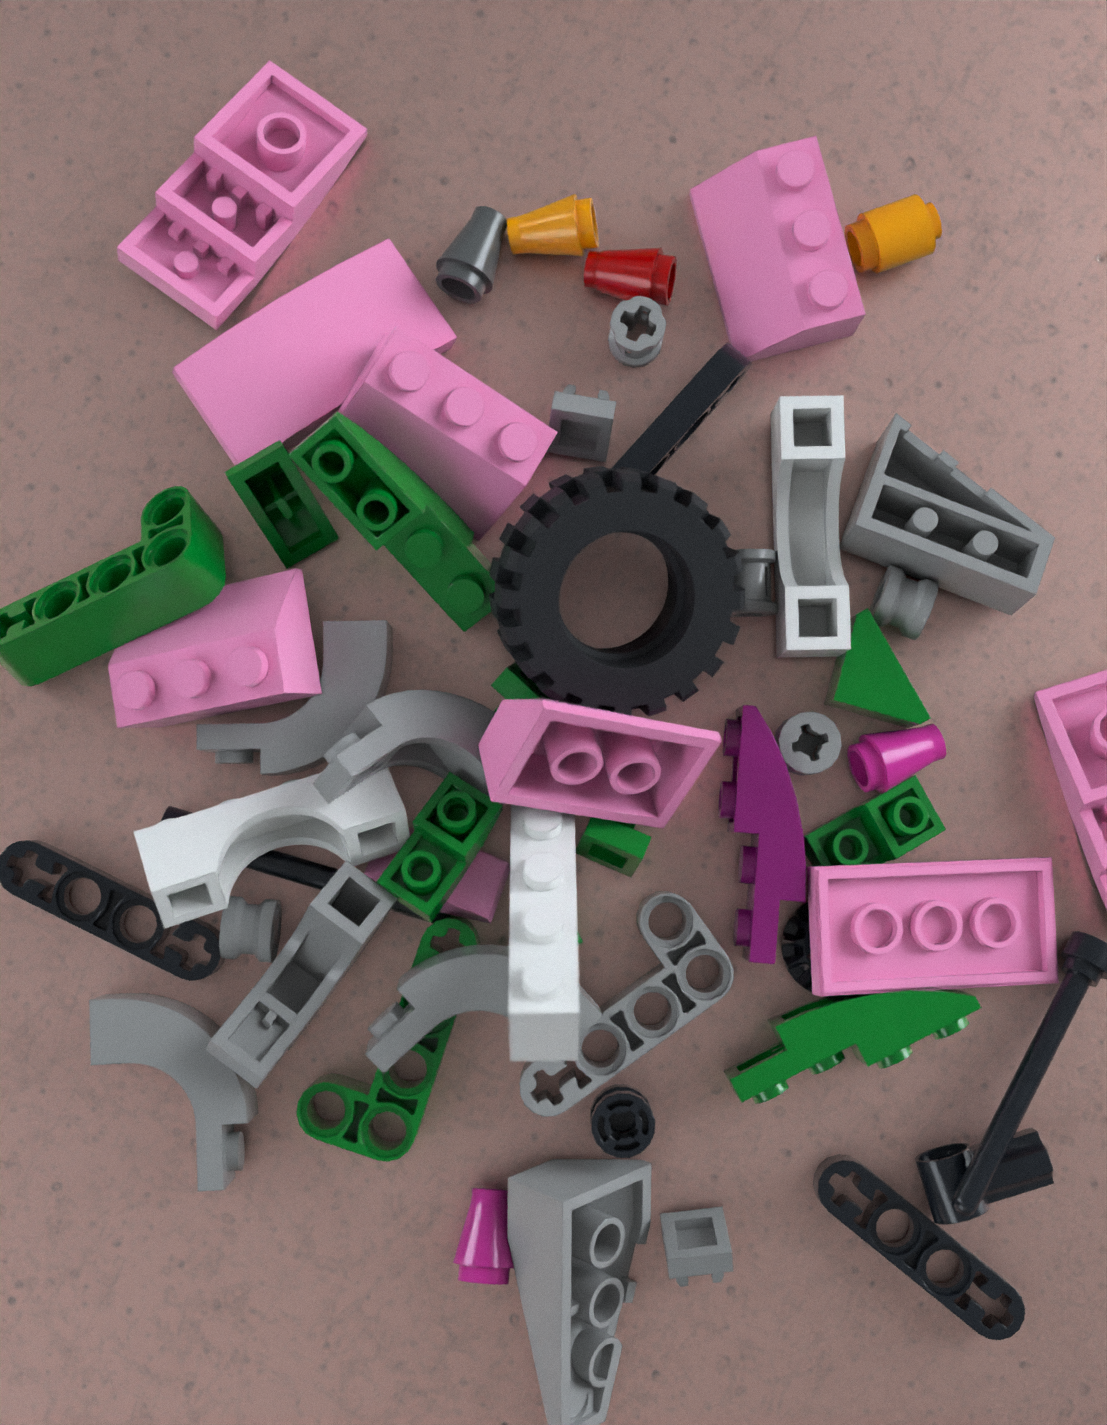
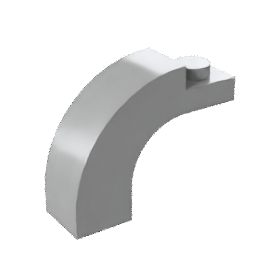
M387 620L323 621V670L320 678L322 694L311 696L298 711L274 722L197 724V750L209 753L215 752L216 764L253 763V752H260V774L267 776L298 773L327 762L323 757L324 754L345 737L343 733L362 709L370 702L385 696L392 669V626Z
M407 690L380 697L362 709L343 733L345 737L324 754L323 757L329 764L313 782V785L326 802L330 804L376 772L387 767L407 765L426 769L442 779H445L448 773L451 772L489 796L478 743L496 712L468 698L435 690Z
M345 861L310 903L284 948L249 994L211 1038L205 1050L257 1089L286 1051L290 1050L348 973L389 914L397 898L348 861Z
M491 944L458 947L432 956L411 968L399 978L397 990L409 1004L403 1009L398 1002H395L368 1027L373 1037L368 1041L365 1055L384 1074L426 1034L447 1018L470 1011H487L508 1017L509 946ZM579 985L580 1038L603 1015L598 1004Z
M147 993L104 994L89 1000L91 1065L144 1064L155 1067L176 1080L186 1092L195 1115L198 1191L224 1190L234 1180L235 1171H242L244 1166V1136L242 1131L234 1132V1124H248L258 1114V1104L255 1087L205 1050L211 1038L221 1027L194 1007L165 996Z

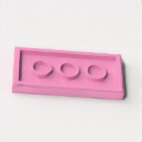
M1052 857L807 867L813 995L834 996L902 990H944L1059 983Z

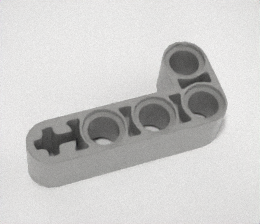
M657 891L648 895L640 903L636 913L637 927L661 963L599 1007L603 1017L579 1038V1061H575V1063L586 1076L578 1080L573 1068L560 1078V1093L553 1096L547 1089L537 1094L534 1091L537 1086L536 1072L543 1069L549 1076L555 1075L567 1066V1061L525 1062L520 1076V1095L524 1104L533 1113L545 1117L556 1116L567 1111L721 1000L729 992L734 980V969L731 961L692 905L682 896L670 891ZM661 903L676 904L682 913V925L678 932L670 937L656 936L649 927L650 913ZM700 955L714 957L719 966V974L716 981L706 988L692 987L686 979L688 964L693 958ZM649 992L662 994L668 1001V1011L665 1018L654 1025L643 1024L634 1017L636 1001L642 995ZM595 1030H606L617 1038L618 1046L615 1053L605 1061L591 1060L582 1050L584 1038Z

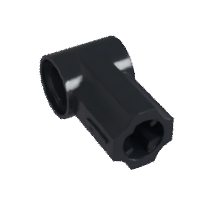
M1027 1128L1015 1133L976 1212L970 1216H961L954 1211L952 1197L979 1144L970 1146L968 1143H953L935 1147L919 1154L915 1161L934 1223L948 1225L969 1221L986 1213L989 1210L988 1204L1054 1184L1052 1176L1054 1170L1038 1131L1033 1128Z

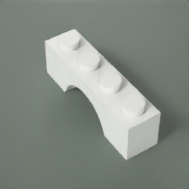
M844 395L780 396L770 414L774 550L776 551V562L774 563L775 603H778V613L775 614L777 658L839 657L851 649L849 584L843 573L839 545V495L845 462Z
M387 767L376 772L330 804L326 802L313 785V782L321 774L318 773L302 779L289 780L271 789L239 799H229L217 806L179 818L166 819L156 825L134 831L150 891L164 929L228 908L232 887L245 867L259 856L280 847L290 845L317 846L333 852L353 866L399 852L410 837L406 809L389 768Z
M511 805L508 1000L510 1061H579L575 815L518 805Z

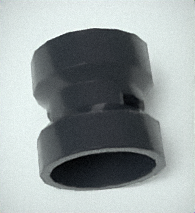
M614 1084L604 1088L595 1097L590 1108V1124L596 1144L605 1153L616 1158H630L642 1153L650 1145L655 1134V1118L649 1102L643 1093L628 1084Z

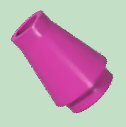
M932 723L919 728L862 734L859 737L858 743L850 745L847 750L848 763L853 778L860 789L866 793L873 790L885 793L931 763L946 757L944 738L937 726Z
M472 1188L470 1206L453 1263L459 1264V1281L494 1285L509 1284L510 1268H514L507 1238L508 1190Z

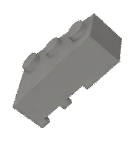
M896 413L876 443L842 536L840 549L885 567L892 565L903 569L906 575L918 580L929 579L938 583L941 589L1012 616L1036 595L1055 537L994 489L990 488L986 491L956 468L959 463L944 450L941 454H938L910 432L909 429L912 425Z

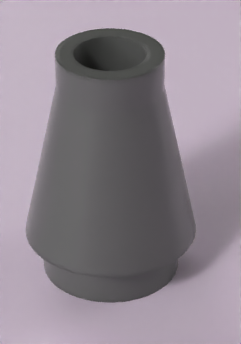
M486 206L476 207L470 220L436 262V268L439 272L436 277V283L443 292L452 298L465 303H478L483 294L492 291L502 239L507 228V219L500 212Z

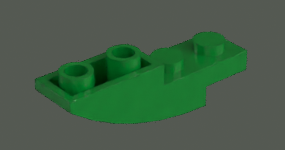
M337 411L290 451L288 456L376 551L384 545L463 632L467 631L491 612L489 594L495 592V581L489 576L492 563L473 544L474 532L426 482L382 443Z
M953 989L902 990L824 997L799 1005L768 1019L767 1021L778 1043L724 1070V1073L741 1103L753 1098L755 1104H760L785 1092L789 1088L786 1080L806 1069H809L811 1075H816L835 1067L845 1059L842 1051L851 1047L856 1058L867 1067L877 1063L880 1069L895 1065L913 1053L911 1044L931 1034L938 1040L964 1029L969 1024L966 1016L981 1009V1006L976 996Z

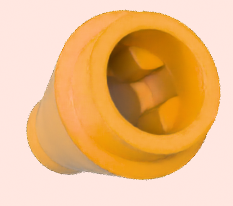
M573 194L521 216L507 218L508 239L513 255L530 253L585 256V250L599 248L598 226L592 198L578 200L576 194Z

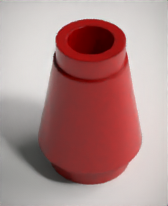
M662 248L602 250L601 252L590 250L584 268V287L596 289V291L625 301L635 296H643L652 299L659 305L669 306L674 291L677 259L676 256L664 255Z

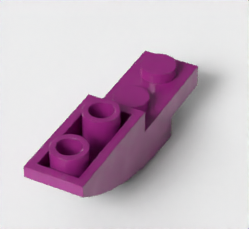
M742 705L736 709V719L726 718L723 756L733 757L731 781H721L718 799V818L728 819L727 832L752 834L751 846L742 845L739 854L738 882L748 884L746 909L737 908L735 912L733 943L734 946L743 947L742 958L748 962L775 964L780 900L805 902L806 859L803 828L797 797L787 765L776 740L758 708L751 705Z

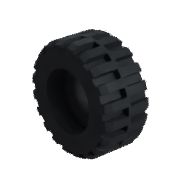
M604 466L584 468L582 475L571 477L565 474L549 482L551 490L541 497L532 494L520 506L524 514L515 526L507 523L499 538L504 543L500 558H492L489 576L495 581V592L489 594L491 613L498 621L499 629L497 632L504 647L525 675L555 702L563 701L571 705L630 716L632 715V709L638 708L647 716L666 711L664 699L673 694L684 702L699 691L692 682L703 671L711 677L716 674L724 663L715 656L722 642L734 645L740 629L738 625L730 621L732 609H744L745 589L734 583V575L740 574L743 571L738 551L728 547L726 543L731 533L721 518L710 514L706 510L708 504L695 493L679 487L675 482L639 469L623 466L619 469H609ZM615 532H626L644 537L662 553L667 567L668 590L659 616L646 632L624 645L612 648H594L584 644L570 633L560 615V588L568 567L587 545L605 535Z

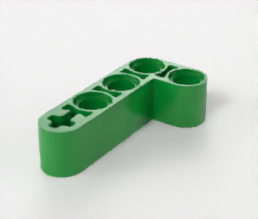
M173 486L159 492L146 504L142 511L140 542L0 609V665L22 686H35L203 608L220 594L225 585L224 542L221 530L186 488Z
M450 915L438 919L423 934L411 968L443 952L441 946L434 944L435 936L444 937L453 928L460 931L459 942L462 945H480L477 929L470 921L463 917ZM402 995L399 1005L404 1009L409 1002ZM457 1015L439 1023L410 1049L420 1054L426 1062L427 1072L423 1078L416 1081H406L398 1076L394 1065L384 1074L377 1068L372 1084L342 1074L330 1073L320 1076L303 1092L298 1101L296 1115L301 1128L307 1135L316 1140L375 1160L389 1162L401 1158L409 1151L419 1131ZM323 1091L339 1095L345 1106L344 1117L337 1121H327L321 1118L314 1107L315 1095ZM383 1112L397 1114L405 1123L406 1135L400 1140L385 1141L374 1130V1117Z

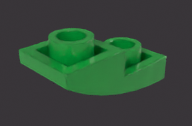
M449 772L413 820L414 832L379 877L377 884L395 896L398 902L432 923L483 846L503 810L502 805L498 802H492L489 796Z
M914 775L887 792L879 793L804 834L805 854L812 866L883 864L887 861L898 859L942 833L946 828L917 776Z

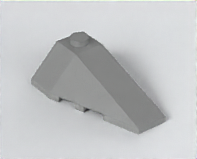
M552 1159L508 1177L507 1238L548 1425H599L606 1421L622 1350L621 1342L614 1337L623 1303L633 1302L637 1282L628 1278L634 1248L635 1244H646L651 1223L652 1163L647 1161Z

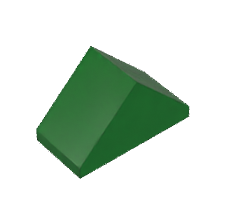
M279 440L225 471V474L283 565L288 569L339 539V536L299 468L288 456L289 452Z
M867 608L850 618L851 649L836 657L824 705L906 728L920 725L931 719L869 609Z

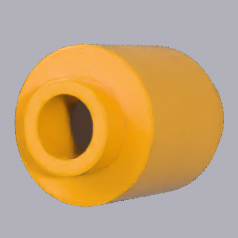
M917 194L863 212L857 216V222L848 224L845 227V241L849 256L854 267L860 273L872 270L878 274L931 255L935 251L936 239L942 236V225L937 209L931 202L925 204Z

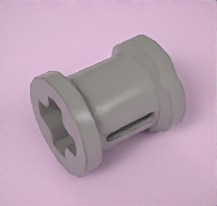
M635 296L630 300L620 302L612 312L608 337L609 348L614 358L623 365L634 368L646 366L654 361L660 353L666 329V320L662 315L659 304L650 298ZM638 323L644 325L647 329L646 334H641L636 342L627 338V331H632Z
M737 549L743 571L740 574L734 575V583L745 589L744 609H732L731 617H762L777 614L778 603L771 601L770 567L771 564L776 562V551L772 549Z

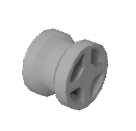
M890 565L881 579L869 611L878 627L890 624L898 627L902 636L916 640L924 629L934 606L939 588L938 583L929 579L916 582L907 578L903 569Z
M814 711L801 712L783 721L774 735L787 765L788 772L799 776L820 773L830 768L839 757L842 746L841 735L835 723L826 715Z
M230 896L228 908L223 909L219 934L221 958L237 959L241 954L255 955L259 962L273 963L277 956L281 933L282 909L280 900L265 899L261 904H248L243 897Z

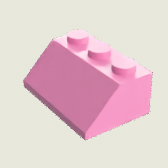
M817 136L757 150L690 189L689 195L728 339L736 350L752 362L853 336L866 314Z
M398 326L383 335L338 411L382 443L426 482L474 532L473 539L476 541L482 539L527 486L558 433Z
M291 569L224 585L220 594L203 608L115 648L108 664L117 728H161L322 694L302 569Z
M504 699L478 743V748L492 802L664 829L722 740L719 732L545 699Z

